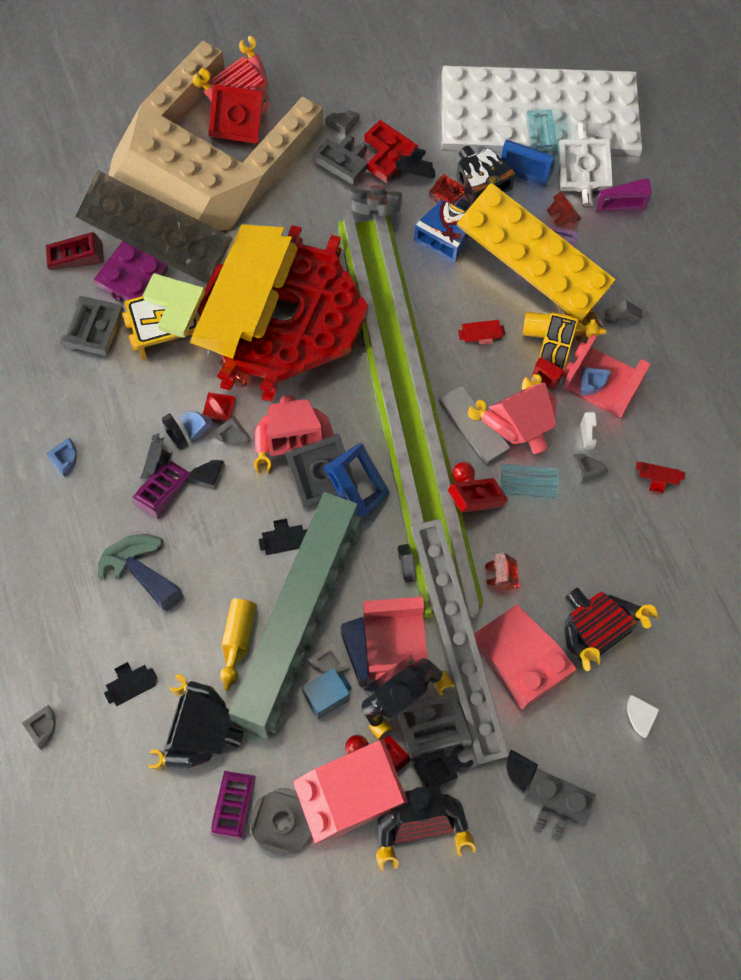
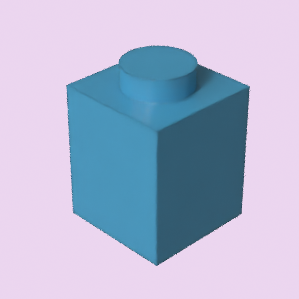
M334 668L302 686L303 695L318 720L350 701V693L348 691L352 689L345 675L343 673L338 675Z

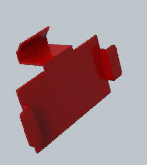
M499 320L461 324L462 330L458 331L460 340H465V342L477 341L479 344L493 343V339H500L505 335L504 326L500 325Z
M641 461L636 462V470H640L639 477L652 479L649 491L663 493L666 483L680 485V479L685 480L684 471Z

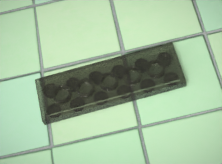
M97 170L75 216L205 284H208L216 267L221 264L233 239L231 236Z

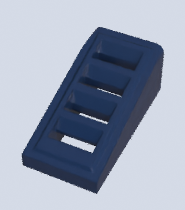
M131 556L126 559L125 563L131 574L164 611H168L183 598L182 591L176 584Z
M363 617L342 623L341 636L358 684L364 687L367 686L368 661L365 621Z

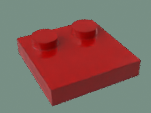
M213 84L208 136L259 144L265 92Z

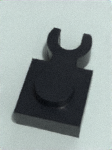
M462 745L455 747L448 757L443 749L417 761L414 767L424 786L437 785L441 788L458 778L456 771L463 772L468 770L473 765V760L461 762L458 759V754L462 753L466 747H462Z

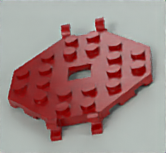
M291 226L288 236L292 237L290 242L297 246V252L283 287H272V290L278 293V300L297 304L298 307L290 319L279 320L271 317L263 337H253L251 342L240 338L233 359L220 354L225 363L218 373V378L222 379L220 388L231 391L235 383L236 372L240 371L264 378L260 385V390L264 391L261 396L262 400L273 402L279 382L351 353L368 313V304L363 297L361 298L356 290L355 283L340 264L339 256L342 248L339 245L341 237L331 235L324 250L302 244L303 238L299 237L302 227ZM224 263L216 267L205 288V294L197 310L200 317Z

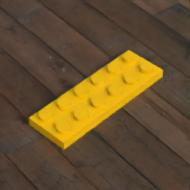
M492 183L488 185L457 222V226L569 315L578 318L580 323L616 281L615 278Z

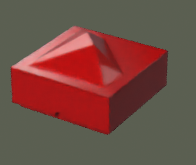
M540 357L535 363L532 377L534 374H539L542 378L541 383L545 382L547 387L555 390L561 381L564 370Z
M208 392L203 415H207L214 423L224 424L232 418L236 403L235 396Z

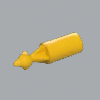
M526 312L523 336L544 338L551 314ZM591 319V322L586 326L577 322L573 337L585 334L589 340L592 334L595 336L606 334V329L600 327L596 323V319Z
M232 599L230 602L221 645L226 667L222 669L220 679L223 682L225 691H229L231 685L237 681L238 671L235 668L249 649L257 604L245 599Z

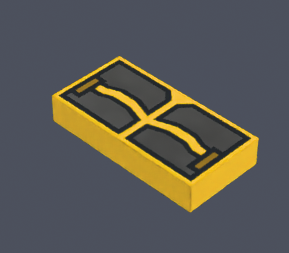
M551 312L539 358L542 357L564 370L578 318Z

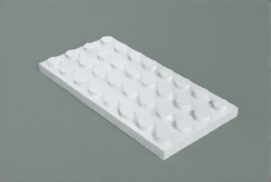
M443 66L442 150L460 151L463 147L469 145L474 151L491 148L494 152H502L504 142L508 139L545 153L558 154L559 140L577 138V124L583 122L584 125V122H587L589 137L610 139L611 155L640 156L642 142L636 72Z

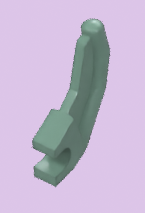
M150 534L127 536L105 549L98 562L97 576L100 580L105 579L106 571L113 568L115 569V578L121 579L128 568L125 562L129 556L135 558L136 556L156 552L158 547H162L163 539Z

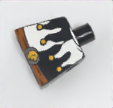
M468 145L459 151L458 156L461 160L458 162L457 179L467 201L471 205L490 183L494 184L504 193L513 189L516 173L491 148H485L475 153L471 146Z

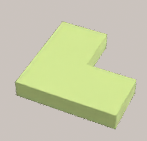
M153 273L143 297L145 301L166 307L158 324L159 331L185 338L203 299L205 290L200 286Z

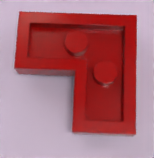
M381 119L364 134V141L379 151L367 163V170L386 183L400 170L396 169L395 160H400V155L410 157L414 151L413 147L419 148V145Z

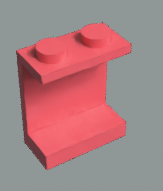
M592 334L587 343L583 341L580 343L574 355L578 357L575 363L569 362L564 370L562 377L566 378L563 389L622 418L651 364L641 359L636 369L608 356L593 348L597 336ZM583 367L611 370L606 385L597 393L580 395Z
M423 597L363 601L369 679L377 680L409 655H412L415 661L422 658L428 659L423 620Z

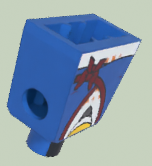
M459 199L455 206L445 200L440 201L415 224L414 241L456 263L469 237L467 233L457 226V222L471 207V204L465 199Z

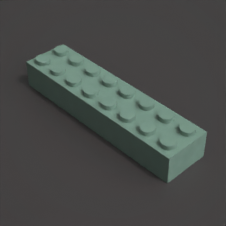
M326 492L323 493L230 708L229 715L235 727L265 739H269L271 732L276 733L283 717V715H280L283 703L288 704L294 692V687L292 686L294 676H300L306 662V659L303 658L306 647L312 648L317 636V631H315L316 623L318 620L323 621L326 615L328 594L333 595L339 582L337 577L339 568H345L350 552H348L350 541L355 543L360 531L358 524L361 516L357 515V503Z

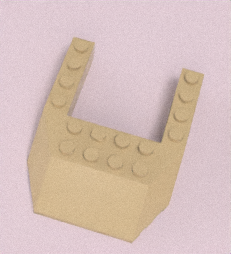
M203 40L141 103L113 154L101 198L103 204L182 252L194 247L197 243H204L212 239V235L223 230L228 232L235 229L324 128L323 107L302 96L242 163L176 125L205 94L203 87L194 85L193 76L197 74L204 80L199 74V70L206 68L210 73L209 80L225 70L222 51Z

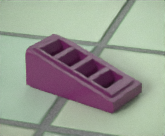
M649 178L601 190L595 206L596 211L646 209L652 194Z
M170 461L169 466L163 464L132 497L134 504L159 519L188 481L190 472ZM172 470L180 475V477L175 479L167 474V472ZM164 478L171 482L172 485L169 487L162 483L161 480ZM156 487H159L165 492L162 495L154 489ZM152 495L158 500L154 502L150 500L148 497Z
M224 771L210 830L212 836L244 840L255 775ZM229 781L245 783L246 789L228 787ZM227 794L244 796L243 802L227 800L226 796ZM224 806L240 808V814L223 812ZM222 819L238 821L237 827L221 825Z

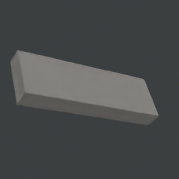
M462 385L439 398V404L486 465L510 451V446L503 437L483 423L482 419L475 421L468 416L469 406H472L475 410L479 409L476 408L475 401Z

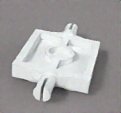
M583 122L577 124V138L559 140L560 191L582 192V206L586 207L588 204V207L593 205L592 192L613 187L610 139L589 137L588 123L584 122L583 125Z

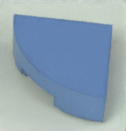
M583 367L580 395H591L600 391L606 385L611 370Z
M187 412L180 417L190 440H198L213 424L207 415L199 412Z
M70 437L46 453L64 477L73 469L77 458L76 448Z

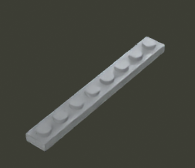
M441 519L411 526L464 719L470 732L477 765L507 757L509 754Z

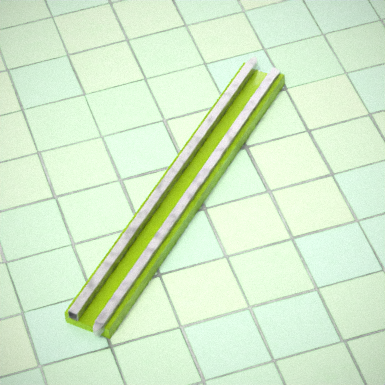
M346 209L343 213V221L338 222V232L341 237L347 272L355 283L359 295L368 304V313L360 331L406 538L413 553L419 596L423 597L424 619L436 616L411 526L441 519L468 614L475 618L479 609L483 607V597L463 515L447 491L452 483H454V478L390 216H378L377 212L374 213V220L355 223L351 211Z

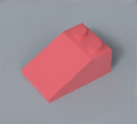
M518 605L474 633L478 651L522 711L566 682L576 671V667L560 646Z
M384 739L320 766L293 781L315 843L341 837L408 802Z

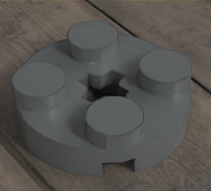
M373 185L370 187V190L353 189L351 190L350 198L351 210L365 215H370V210L378 211V216L396 214L401 210L402 193L385 191L386 187L381 185Z
M279 788L262 796L255 803L250 816V826L255 840L262 849L274 855L285 856L299 852L308 843L312 834L295 790ZM282 813H287L288 820L292 822L291 826L285 827L283 831L277 830L278 825L274 823V818L281 817Z

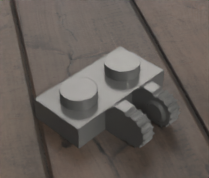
M348 135L339 145L327 138L312 154V160L354 185L367 170L368 162L362 159V157L367 152L368 145L362 142L350 152L349 150L355 142V138L351 135Z
M536 769L524 799L541 807L533 830L541 832L546 824L548 812L551 811L559 815L552 831V838L559 841L567 819L582 826L586 824L596 794Z

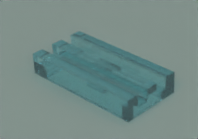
M552 109L527 110L526 121L530 147L557 155L558 145ZM542 116H546L550 145H546ZM533 117H536L537 128H538V134H539V141H540V145H539V146H538V144H537L536 131H535V125H534V119H533Z
M502 464L500 488L504 494L556 499L558 469ZM507 474H518V475L548 477V478H552V481H550V480H540V479H535V478H530V477H524V478L509 477V476H507Z

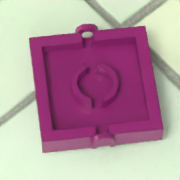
M122 241L93 281L97 287L109 292L114 300L120 301L122 299L127 301L142 297L153 273L164 276L168 271V264Z

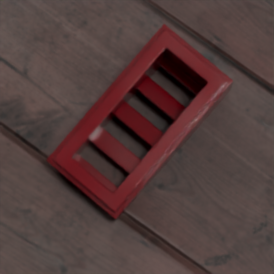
M94 232L47 244V268L54 270L104 263L101 239ZM68 250H71V256H68ZM58 251L61 252V258H60V259H57V252H58Z

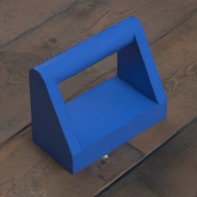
M508 139L504 142L501 159L516 173L515 177L546 187L555 167V156Z
M363 443L357 444L323 466L340 498L357 503V515H360V518L368 514L390 492ZM356 457L376 492L362 500L344 469Z

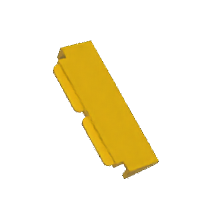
M241 224L190 343L233 359L240 338L251 342L253 337L261 338L264 336L279 298L278 293L272 290V287H283L297 252V246L290 242L292 237L282 236L285 227Z

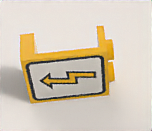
M143 296L124 301L127 312L122 313L126 328L132 327L134 333L129 335L133 351L139 350L142 360L147 359L144 347L180 338V336L159 331L158 324L166 309L165 306L145 301ZM197 313L186 336L191 335L192 337L199 322Z

